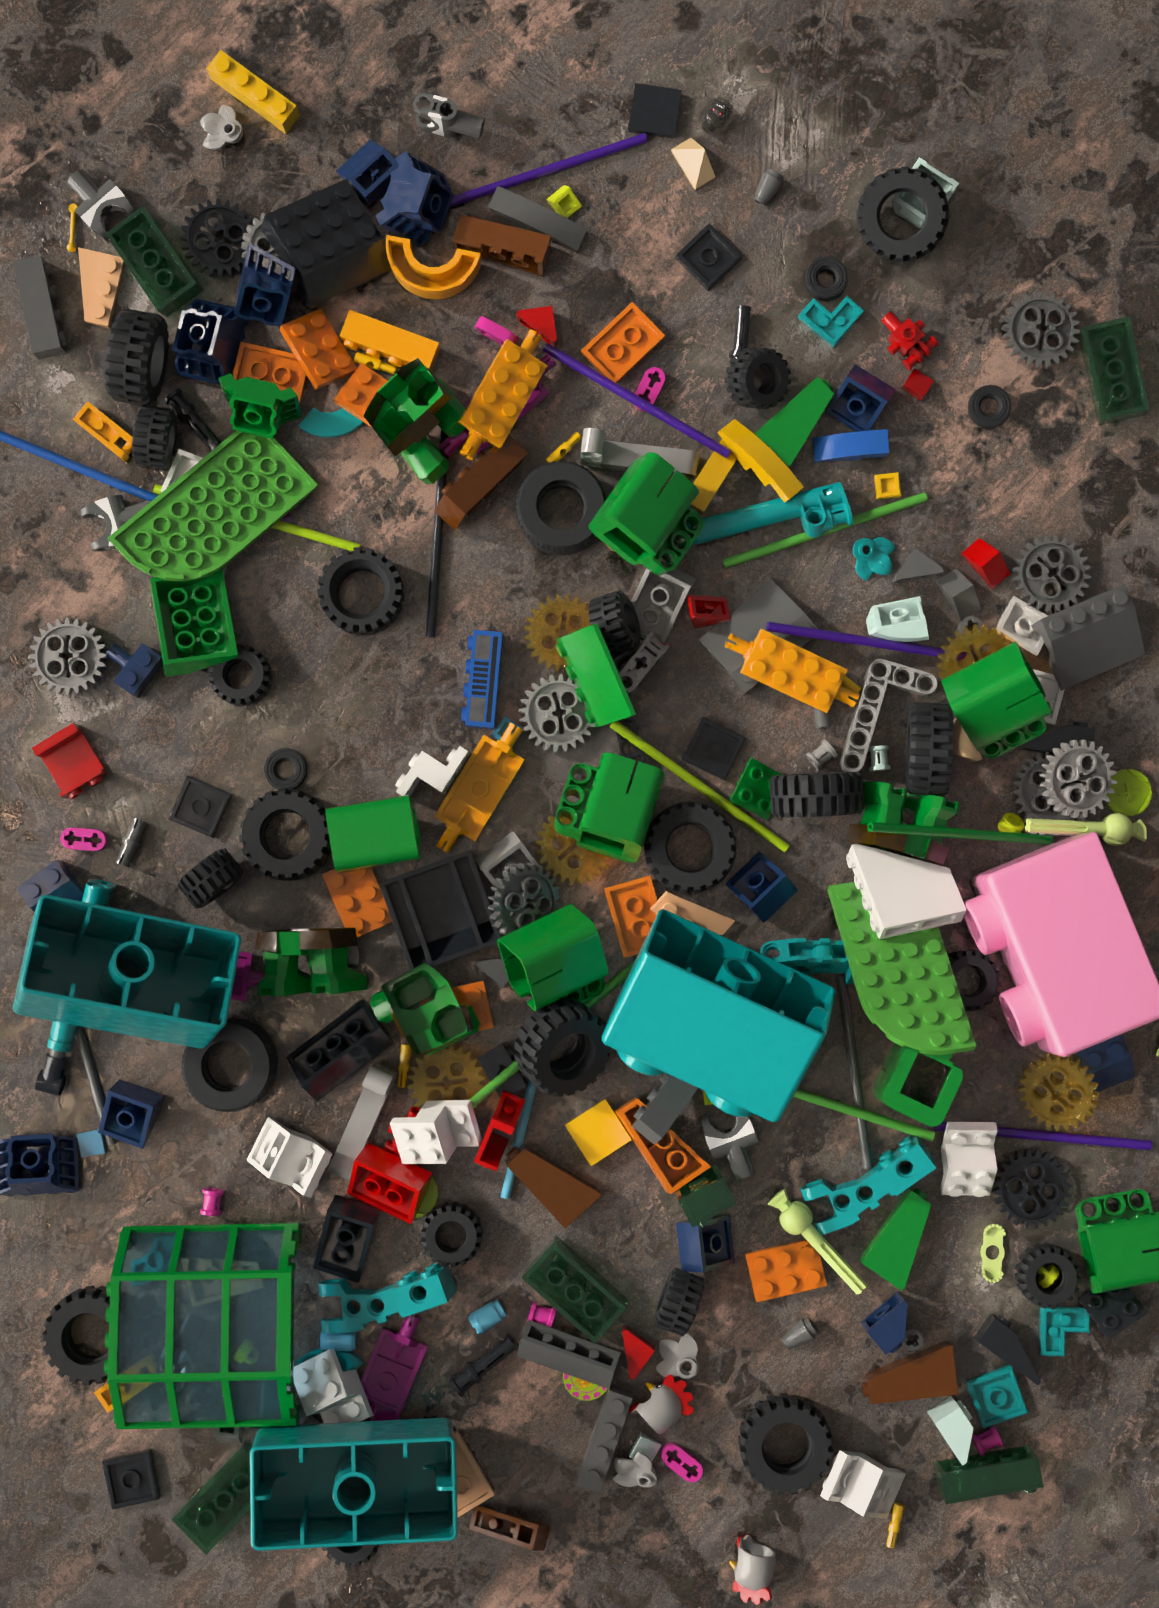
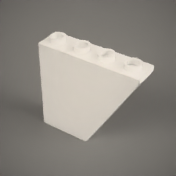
M857 843L851 845L846 856L849 868L853 869L855 886L861 890L863 907L870 914L871 928L874 932L876 931L879 940L962 921L967 910L950 868Z

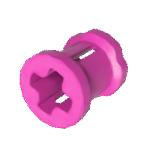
M203 1188L202 1193L205 1195L200 1214L220 1216L222 1214L220 1210L221 1196L224 1195V1190Z
M533 1301L527 1322L530 1320L551 1328L556 1308H546L537 1305V1302Z
M993 1425L990 1426V1430L977 1436L975 1434L972 1435V1440L980 1456L985 1455V1451L996 1446H1003L1001 1438Z

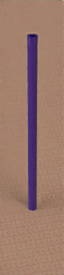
M645 133L455 195L450 207L495 193L498 186L507 189L646 143L647 137Z
M546 343L543 352L548 353L551 357L726 459L730 455L732 450L552 345Z
M767 622L766 631L968 662H973L974 653L775 622Z
M947 1122L934 1126V1131L945 1132ZM997 1127L996 1134L997 1137L1151 1150L1152 1148L1151 1140L1006 1127Z

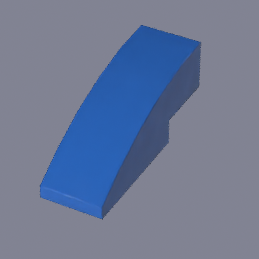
M888 429L849 432L813 438L814 463L887 457L889 454Z

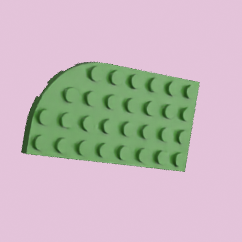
M235 431L111 534L108 540L133 566L153 577L169 581H191L204 578L229 564L318 488V484L275 438L271 439Z
M855 882L830 885L827 891L862 1008L871 1023L876 1024L886 1034V1037L902 1047L905 1045L919 1050V1053L945 1055L974 1050L976 1043L939 927L879 940L876 931L874 932L871 928L870 914L863 907L862 893L860 889L856 888Z

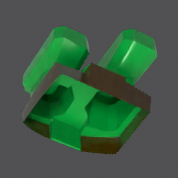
M417 358L399 370L376 392L364 413V418L394 456L401 453L421 481L425 484H434L448 471L449 462L427 434L438 425L448 437H457L466 428L459 423L466 407L441 378L437 379Z
M863 781L864 806L866 808L860 825L849 824L848 842L932 864L943 865L950 849L943 845L945 837L869 832L867 826L869 822L903 824V812L913 818L912 825L947 827L948 821L958 815L960 803L948 802L944 797L935 795L907 794V789H894L895 787L889 783Z
M312 928L257 932L255 949L263 950L264 976L257 983V996H287L312 992V994L324 992L339 994L367 990V975L347 967L348 947L358 946L356 929ZM299 956L307 957L311 974L298 970Z
M423 963L382 984V990L373 994L370 1000V1005L377 1020L387 1024L394 1021L402 1038L407 1039L415 1056H432L478 1032L481 1025L473 1007L465 1003L459 1004L450 987V982L427 963ZM430 999L427 1003L420 1006L422 1001Z

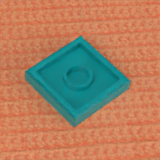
M1008 1365L965 1380L982 1429L1028 1413L1012 1366Z

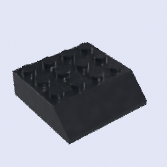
M347 179L264 216L261 230L279 259H283L286 263L295 267L293 282L310 309L391 272L384 238Z
M472 850L379 882L409 970L423 963H427L431 967L497 944V939L502 937L501 933H499V928L493 926L497 920L490 918V915L494 912L488 909L491 903Z

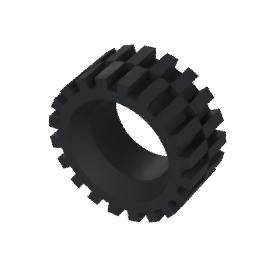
M354 547V551L348 552L346 549L341 551L342 555L338 558L334 555L330 559L332 563L329 566L325 564L322 571L324 574L322 577L319 576L318 579L320 589H317V594L320 598L319 603L332 623L349 634L353 632L359 636H363V633L373 635L376 634V630H385L389 622L393 623L396 620L397 612H401V603L404 601L405 596L403 581L394 564L382 553H375L370 548L361 550L360 547ZM358 571H368L376 574L383 581L385 589L384 598L379 607L371 613L364 615L353 614L344 609L339 597L343 581L349 575Z

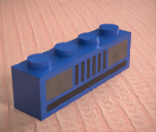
M474 630L473 636L468 638V650H472L471 660L467 659L466 674H470L469 683L464 684L463 697L467 698V707H462L461 721H465L466 727L495 730L503 644L502 632Z

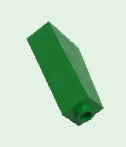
M816 377L755 433L788 468L791 467L834 395L832 386L825 379L821 380L819 377Z
M909 1188L905 1190L859 1258L862 1264L901 1291L906 1286L931 1208V1204L926 1200L928 1195L918 1188L914 1191Z

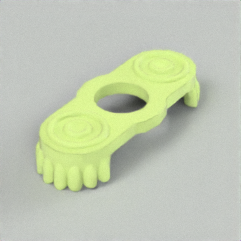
M990 1224L984 1229L983 1245L980 1249L982 1274L985 1280L990 1283L999 1282L1004 1275L1002 1272V1259L1005 1255L1003 1236L1006 1233L1002 1226L998 1224ZM991 1245L997 1246L999 1249V1255L995 1259H989L986 1256V1249Z

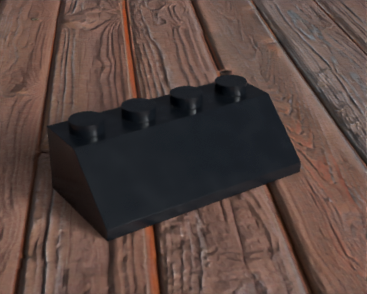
M361 999L286 1058L302 1088L316 1101H319L391 1046L394 1041L381 1021L377 1020L374 1012L365 1000Z

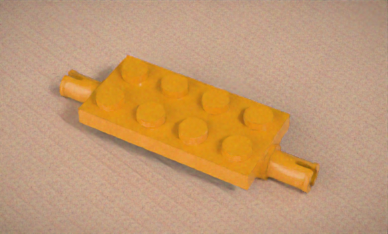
M529 330L520 347L508 339L504 341L460 418L459 423L469 430L468 434L470 435L459 452L462 456L466 454L465 458L473 460L479 447L485 442H489L497 448L502 447L548 366L533 356V352L543 338L540 334L536 336V331Z
M760 629L754 641L748 642L731 633L728 639L736 644L728 641L725 643V648L743 655L745 661L740 673L820 711L827 713L834 699L854 707L856 702L848 697L850 696L857 700L859 698V693L841 686L847 669L763 629Z
M509 723L500 741H494L483 735L434 817L445 823L447 828L435 846L442 849L447 841L443 848V851L449 854L459 835L462 836L463 834L476 842L525 759L515 754L512 749L519 735L523 732L517 726L514 733L511 734L516 727L513 723Z

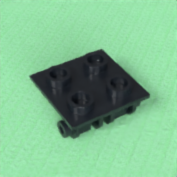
M1130 1288L1095 1294L1090 1290L1078 1299L1098 1326V1332L1102 1336L1105 1335L1108 1340L1148 1313Z

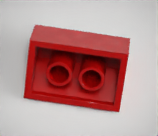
M367 1143L354 1160L347 1194L412 1224L428 1191L432 1172L415 1164H402L400 1157Z

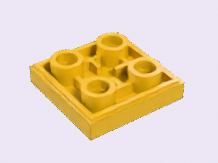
M603 1099L565 1124V1127L590 1166L632 1140L606 1099Z

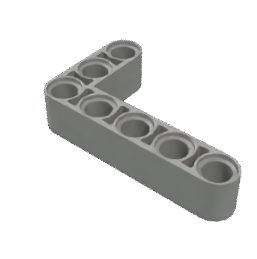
M584 428L580 464L588 467L627 471L633 461L648 452H653L660 455L675 468L670 476L678 470L686 478H695L697 475L699 453L686 449L605 440L604 430Z
M877 659L872 662L867 668L840 758L841 769L844 772H858L862 769L887 686L924 697L936 690L938 683L936 677L931 673L885 659ZM875 665H880L884 668L885 673L883 677H878L874 674L873 667ZM898 672H903L907 675V682L905 684L897 681L896 674ZM921 679H926L930 682V689L928 691L920 688L919 682ZM868 688L876 689L878 693L876 700H871L867 697L866 691ZM865 710L870 713L871 720L869 723H865L860 719L861 711ZM855 733L863 735L864 744L862 746H858L853 742ZM848 756H853L857 759L858 764L855 769L847 766L846 759Z
M374 1063L370 1067L362 1084L364 1089L329 1165L328 1172L350 1181L354 1160L367 1144L398 1072L378 1063Z

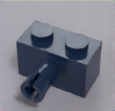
M114 643L110 648L118 654L116 655L108 649L106 656L120 664L122 670L113 682L132 696L139 698L163 666L162 656L144 643H141L132 655Z

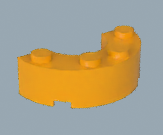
M386 236V252L391 270L397 281L416 296L426 299H445L457 295L473 282L480 270L482 263L481 253L457 249L454 257L447 264L440 267H427L420 264L413 257L410 239Z

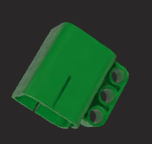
M648 452L631 463L588 527L595 536L627 562L633 565L643 564L652 573L663 575L678 566L701 532L703 519L690 507L692 501L699 494L698 488L676 470L661 491V488L675 468L660 455ZM686 521L690 523L691 530L687 527ZM674 539L678 542L679 548L674 545ZM661 558L665 560L666 567L662 565Z
M1016 641L941 680L954 715L977 751L980 750L981 754L988 759L997 758L1042 735L1047 728L1044 717L1053 713L1049 702H1046L1044 698L1046 694L1038 677Z
M603 753L598 768L584 763L575 764L569 772L554 820L555 830L561 835L575 839L577 841L576 845L581 848L621 861L637 862L665 772L658 767L638 761L628 794H626L636 760L614 753ZM581 774L585 777V780L578 781L574 778V775ZM575 796L579 801L573 803L568 801L567 797ZM566 817L572 823L566 825L561 823L560 819Z
M404 795L326 809V820L336 872L343 873L423 859L418 817L416 816L412 796Z
M572 904L497 939L506 975L513 991L520 998L531 994L532 999L527 1001V1004L534 1011L552 1002L556 1003L558 999H573L579 1003H585L599 996L604 990L605 983L603 977L608 975L609 972L598 931L594 923Z
M893 1043L882 1064V1068L886 1069V1072L880 1069L873 1084V1095L888 1107L927 1126H938L945 1119L962 1082V1070L956 1064L949 1061L952 1054H924L942 1063L945 1069L935 1091L939 1095H933L929 1106H926L900 1093L919 1050L905 1045L902 1047Z
M1135 1189L1087 1198L1076 1205L1075 1213L1079 1225L1077 1237L1088 1284L1093 1294L1159 1282V1251L1142 1252L1159 1248V1212L1153 1213L1150 1197L1144 1190ZM1134 1194L1141 1198V1206L1139 1208L1135 1207L1131 1202ZM1109 1199L1117 1202L1118 1208L1116 1212L1108 1209L1107 1202ZM1086 1203L1090 1204L1094 1209L1091 1217L1087 1216L1083 1211Z

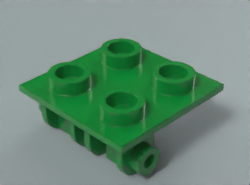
M750 757L743 774L740 775L739 782L737 781L736 783L737 786L733 794L730 796V802L768 821L771 815L770 779L773 775L782 774Z

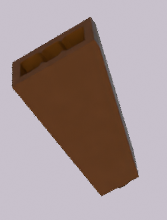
M524 1144L519 1148L517 1146L513 1147L506 1155L508 1157L505 1160L507 1167L565 1229L601 1196L596 1186Z
M942 1341L865 1374L866 1382H862L863 1396L868 1398L870 1404L958 1395L953 1345L949 1341Z

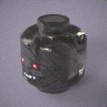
M722 97L717 99L711 98L699 114V120L702 123L701 128L710 135L713 133L722 134L734 118L733 106Z

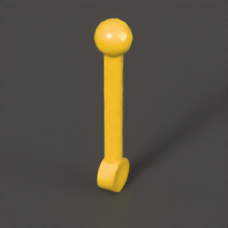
M74 203L69 205V211L71 212L70 242L67 245L69 252L76 251V245L74 244L76 212L74 210L78 206Z

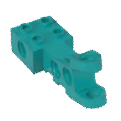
M792 938L769 941L761 947V954L766 956L769 950H777L780 955L771 959L806 975L845 973L846 984H855L842 939L841 941L830 940V938H820L819 940Z
M910 1135L899 1142L900 1147L893 1152L891 1150L884 1152L879 1157L878 1165L858 1179L832 1186L821 1178L802 1186L800 1191L805 1201L828 1195L834 1208L833 1216L813 1222L814 1227L821 1235L854 1224L860 1219V1213L866 1208L870 1207L871 1210H874L880 1205L878 1201L888 1193L891 1196H898L936 1169L935 1159L921 1139L916 1136L911 1137ZM902 1161L911 1162L906 1166L900 1164ZM863 1186H868L872 1189V1193L868 1196H863L859 1193V1189ZM844 1194L850 1200L846 1204H840L836 1200L837 1196Z
M439 1262L427 1266L426 1270L418 1273L417 1270L404 1274V1278L398 1280L397 1283L380 1289H352L344 1278L318 1282L319 1296H341L343 1317L329 1319L323 1317L321 1319L322 1332H357L365 1329V1325L370 1324L371 1321L377 1320L378 1324L386 1322L388 1317L399 1312L400 1317L404 1318L447 1303L457 1292L449 1266L443 1267L440 1266ZM375 1299L382 1300L384 1308L377 1307ZM351 1300L359 1302V1310L353 1308Z

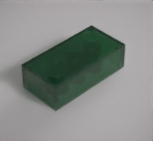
M140 207L105 233L156 310L165 317L174 313L204 290L155 216L146 207Z
M1130 316L1081 327L1079 339L1098 426L1145 416L1150 409Z
M717 1165L704 1171L675 1191L692 1228L695 1226L701 1228L712 1222L710 1218L737 1205Z
M557 1235L525 1269L522 1275V1279L594 1344L628 1306L629 1300Z
M246 1441L181 1506L171 1519L206 1555L250 1510V1451L252 1447Z
M1028 1445L985 1452L983 1456H980V1454L968 1455L967 1463L963 1466L957 1457L933 1462L937 1490L945 1504L1020 1491L1023 1493H1033L1037 1491V1488L1044 1487L1039 1459Z

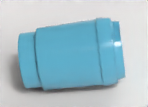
M497 1299L473 1311L468 1319L472 1327L476 1329L477 1334H483L503 1321L507 1314Z
M321 1331V1350L334 1349L335 1351L342 1352L356 1350L357 1332L323 1333Z

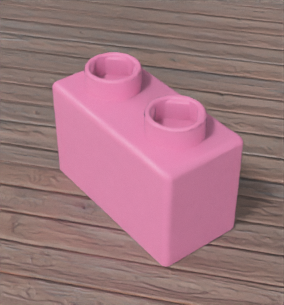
M1095 832L1072 835L980 872L972 877L971 881L977 897L964 901L967 910L964 918L971 936L981 953L984 955L997 951L1001 953L1014 988L1006 990L999 995L1000 1005L1014 1038L1022 1047L1037 1042L1042 1051L1067 1057L1159 1019L1158 979L1101 841Z

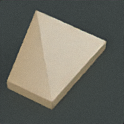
M689 138L671 149L672 154L695 191L716 178L705 149L694 139Z
M955 718L953 721V755L971 762L981 760L980 752L975 749L959 721Z

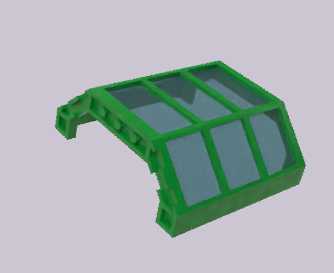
M301 1223L123 1226L122 1232L119 1233V1244L111 1273V1281L107 1282L106 1288L107 1297H110V1307L106 1309V1322H109V1333L105 1335V1347L109 1348L108 1359H105L104 1373L108 1374V1385L114 1411L113 1419L117 1429L297 1426L300 1424V1399H296V1393L290 1391V1386H294V1289L296 1267L295 1263H291V1261L297 1255L298 1248H301Z

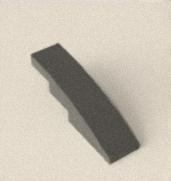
M499 186L496 188L488 206L489 210L522 229L550 235L551 242L556 241L573 252L578 251L587 229L566 217Z

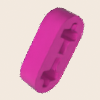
M480 316L474 327L479 333L500 345H503L507 339L514 344H517L519 340L511 331Z
M657 367L648 369L635 394L643 398L646 391L649 392L648 401L654 405L665 383L663 370ZM655 374H658L660 383L655 382L652 388L649 387L651 380L649 376L653 377ZM634 405L638 411L646 412L641 408L637 407L636 405Z
M67 828L61 833L60 842L68 849L101 851L107 846L108 837L101 830ZM72 832H74V836L82 837L81 841H74L73 845L67 840V836H71ZM98 834V838H102V842L97 843V847H95L94 843L87 842V837L94 838Z
M670 1442L663 1446L661 1453L663 1462L684 1480L696 1482L702 1477L703 1468L701 1462L675 1442ZM676 1449L677 1456L681 1459L680 1462L675 1458L669 1460L667 1451L673 1452ZM686 1463L690 1467L696 1465L697 1473H690L688 1475L687 1468L683 1464Z

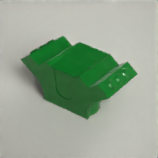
M231 373L219 377L224 398L232 408L230 423L233 426V430L274 439L277 430L282 424L302 417L298 396L291 387L281 391L275 383L249 377L236 381Z

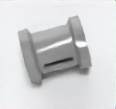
M825 739L821 742L822 745L812 753L808 752L806 754L808 760L818 771L822 769V765L829 759L838 756L834 748Z

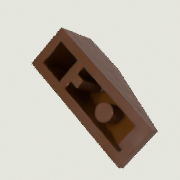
M478 1505L474 1507L469 1529L532 1551H545L551 1526Z

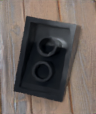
M335 1194L326 1213L313 1268L359 1283L376 1232L381 1210Z

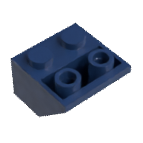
M369 140L339 167L336 173L342 180L347 179L354 192L369 206L388 189L391 181L390 173L399 166L397 161L384 147Z

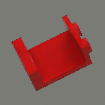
M70 724L32 747L35 755L42 758L61 790L59 795L62 798H70L71 800L83 793V788L88 785L91 787L98 785L104 780L102 777L108 774L77 724Z
M505 1091L502 1092L474 1160L475 1163L497 1171L509 1139L492 1133V1130L496 1128L512 1135L526 1101L525 1099Z

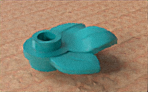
M883 537L873 540L869 538L858 539L853 545V555L856 558L855 570L858 576L867 581L872 572L879 575L891 574L892 563L888 555L894 551L895 545ZM864 546L868 547L867 554H864L862 551Z

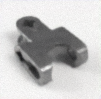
M653 630L619 673L622 681L629 680L632 684L630 688H625L629 697L635 693L652 668L662 659L672 645L669 642L664 644L655 637L656 632ZM643 662L645 664L644 668L641 667L637 670L636 665Z

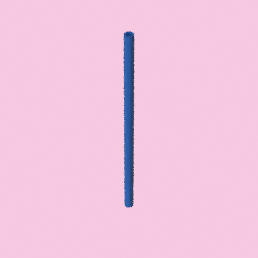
M0 430V441L146 501H152L158 496Z

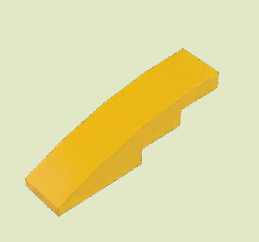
M736 419L717 432L728 448L732 450L731 452L745 470L751 468L764 486L771 484L784 503L804 488L785 463L762 440Z
M721 439L719 443L728 448L723 439ZM716 452L712 453L693 483L698 488L699 494L690 506L702 513L705 512L737 462V458L732 452L727 459Z

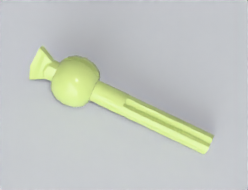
M1121 813L1109 814L1102 822L1027 818L1025 826L1026 831L1034 833L1078 835L1095 832L1098 836L1102 837L1103 841L1112 846L1124 845L1131 837H1136L1143 842L1147 839L1144 823L1141 820L1132 823L1127 816Z
M786 1189L778 1192L768 1202V1205L781 1211L779 1220L783 1229L792 1235L801 1234L856 1294H860L868 1286L811 1224L813 1214L806 1204L800 1201L791 1203Z

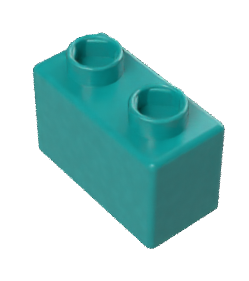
M43 895L38 900L30 925L13 1002V1011L18 1015L204 1049L224 1028L227 1022L241 937L235 932L51 895Z
M661 909L658 911L617 996L602 1035V1042L617 1050L620 1059L628 1067L639 1073L651 1076L667 1073L704 1090L709 1100L727 1114L736 1117H748L756 1114L775 1123L783 1116L827 1036L836 991L826 983L670 911Z
M448 1418L300 1424L297 1426H268L259 1428L250 1451L251 1546L257 1551L454 1540L458 1535L456 1442L451 1420Z

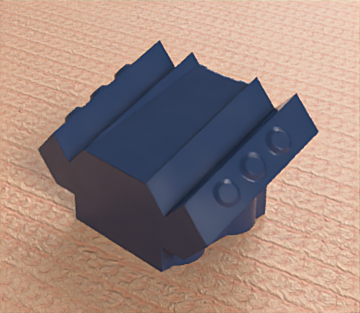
M405 151L395 158L399 167L390 173V184L384 198L380 200L384 210L375 216L380 226L400 238L410 239L412 245L421 248L430 241L433 232L441 233L454 194L451 192L445 174Z
M249 243L236 292L234 315H238L245 320L254 319L262 321L269 326L280 327L289 300L295 267L286 263L283 259H278L272 253H267L261 247H256Z
M195 299L189 304L188 310H182L172 348V351L177 353L175 359L177 375L221 385L219 377L230 373L233 376L232 370L235 367L240 342L245 339L243 327L249 321L234 315L235 307Z
M54 1134L11 1136L10 1139L0 1140V1195L11 1197L16 1194L28 1196L45 1193H75L79 1191L77 1138L55 1136Z

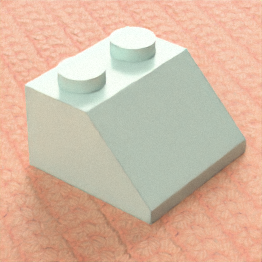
M952 1396L927 1411V1413L963 1466L967 1463L973 1433V1427L969 1421L973 1418L960 1400L955 1402Z

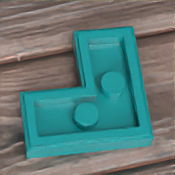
M846 296L831 313L813 298L797 318L834 348L863 315L865 310Z
M1057 1306V1309L1040 1307L1039 1354L1041 1356H1065V1332L1090 1333V1315L1083 1306Z

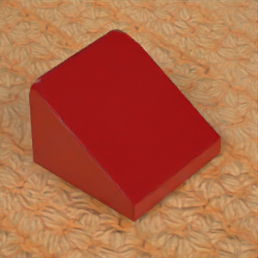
M914 368L901 389L922 401L934 380Z

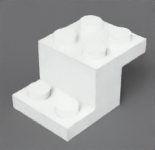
M461 746L457 750L453 748L446 759L448 762L447 766L421 751L420 755L415 753L408 764L411 769L407 775L402 774L395 784L398 787L396 792L401 796L411 795L419 781L422 780L445 795L469 758L470 753Z
M471 1100L426 1101L416 1117L393 1118L390 1122L402 1164H446L456 1147L480 1146L482 1142Z
M268 1117L247 1161L267 1178L290 1185L303 1196L311 1198L318 1187L325 1168L329 1164L332 1153L310 1136L288 1129L276 1119Z
M947 1122L941 1145L944 1171L941 1195L953 1197L961 1195L990 1196L997 1172L994 1141L997 1134L996 1122Z
M329 1349L294 1367V1384L306 1416L320 1413L324 1423L362 1422L374 1416L356 1369L343 1372L334 1349Z
M840 1450L833 1459V1467L823 1483V1490L820 1496L827 1501L841 1502L863 1517L887 1519L906 1473L897 1468L885 1467L864 1453Z

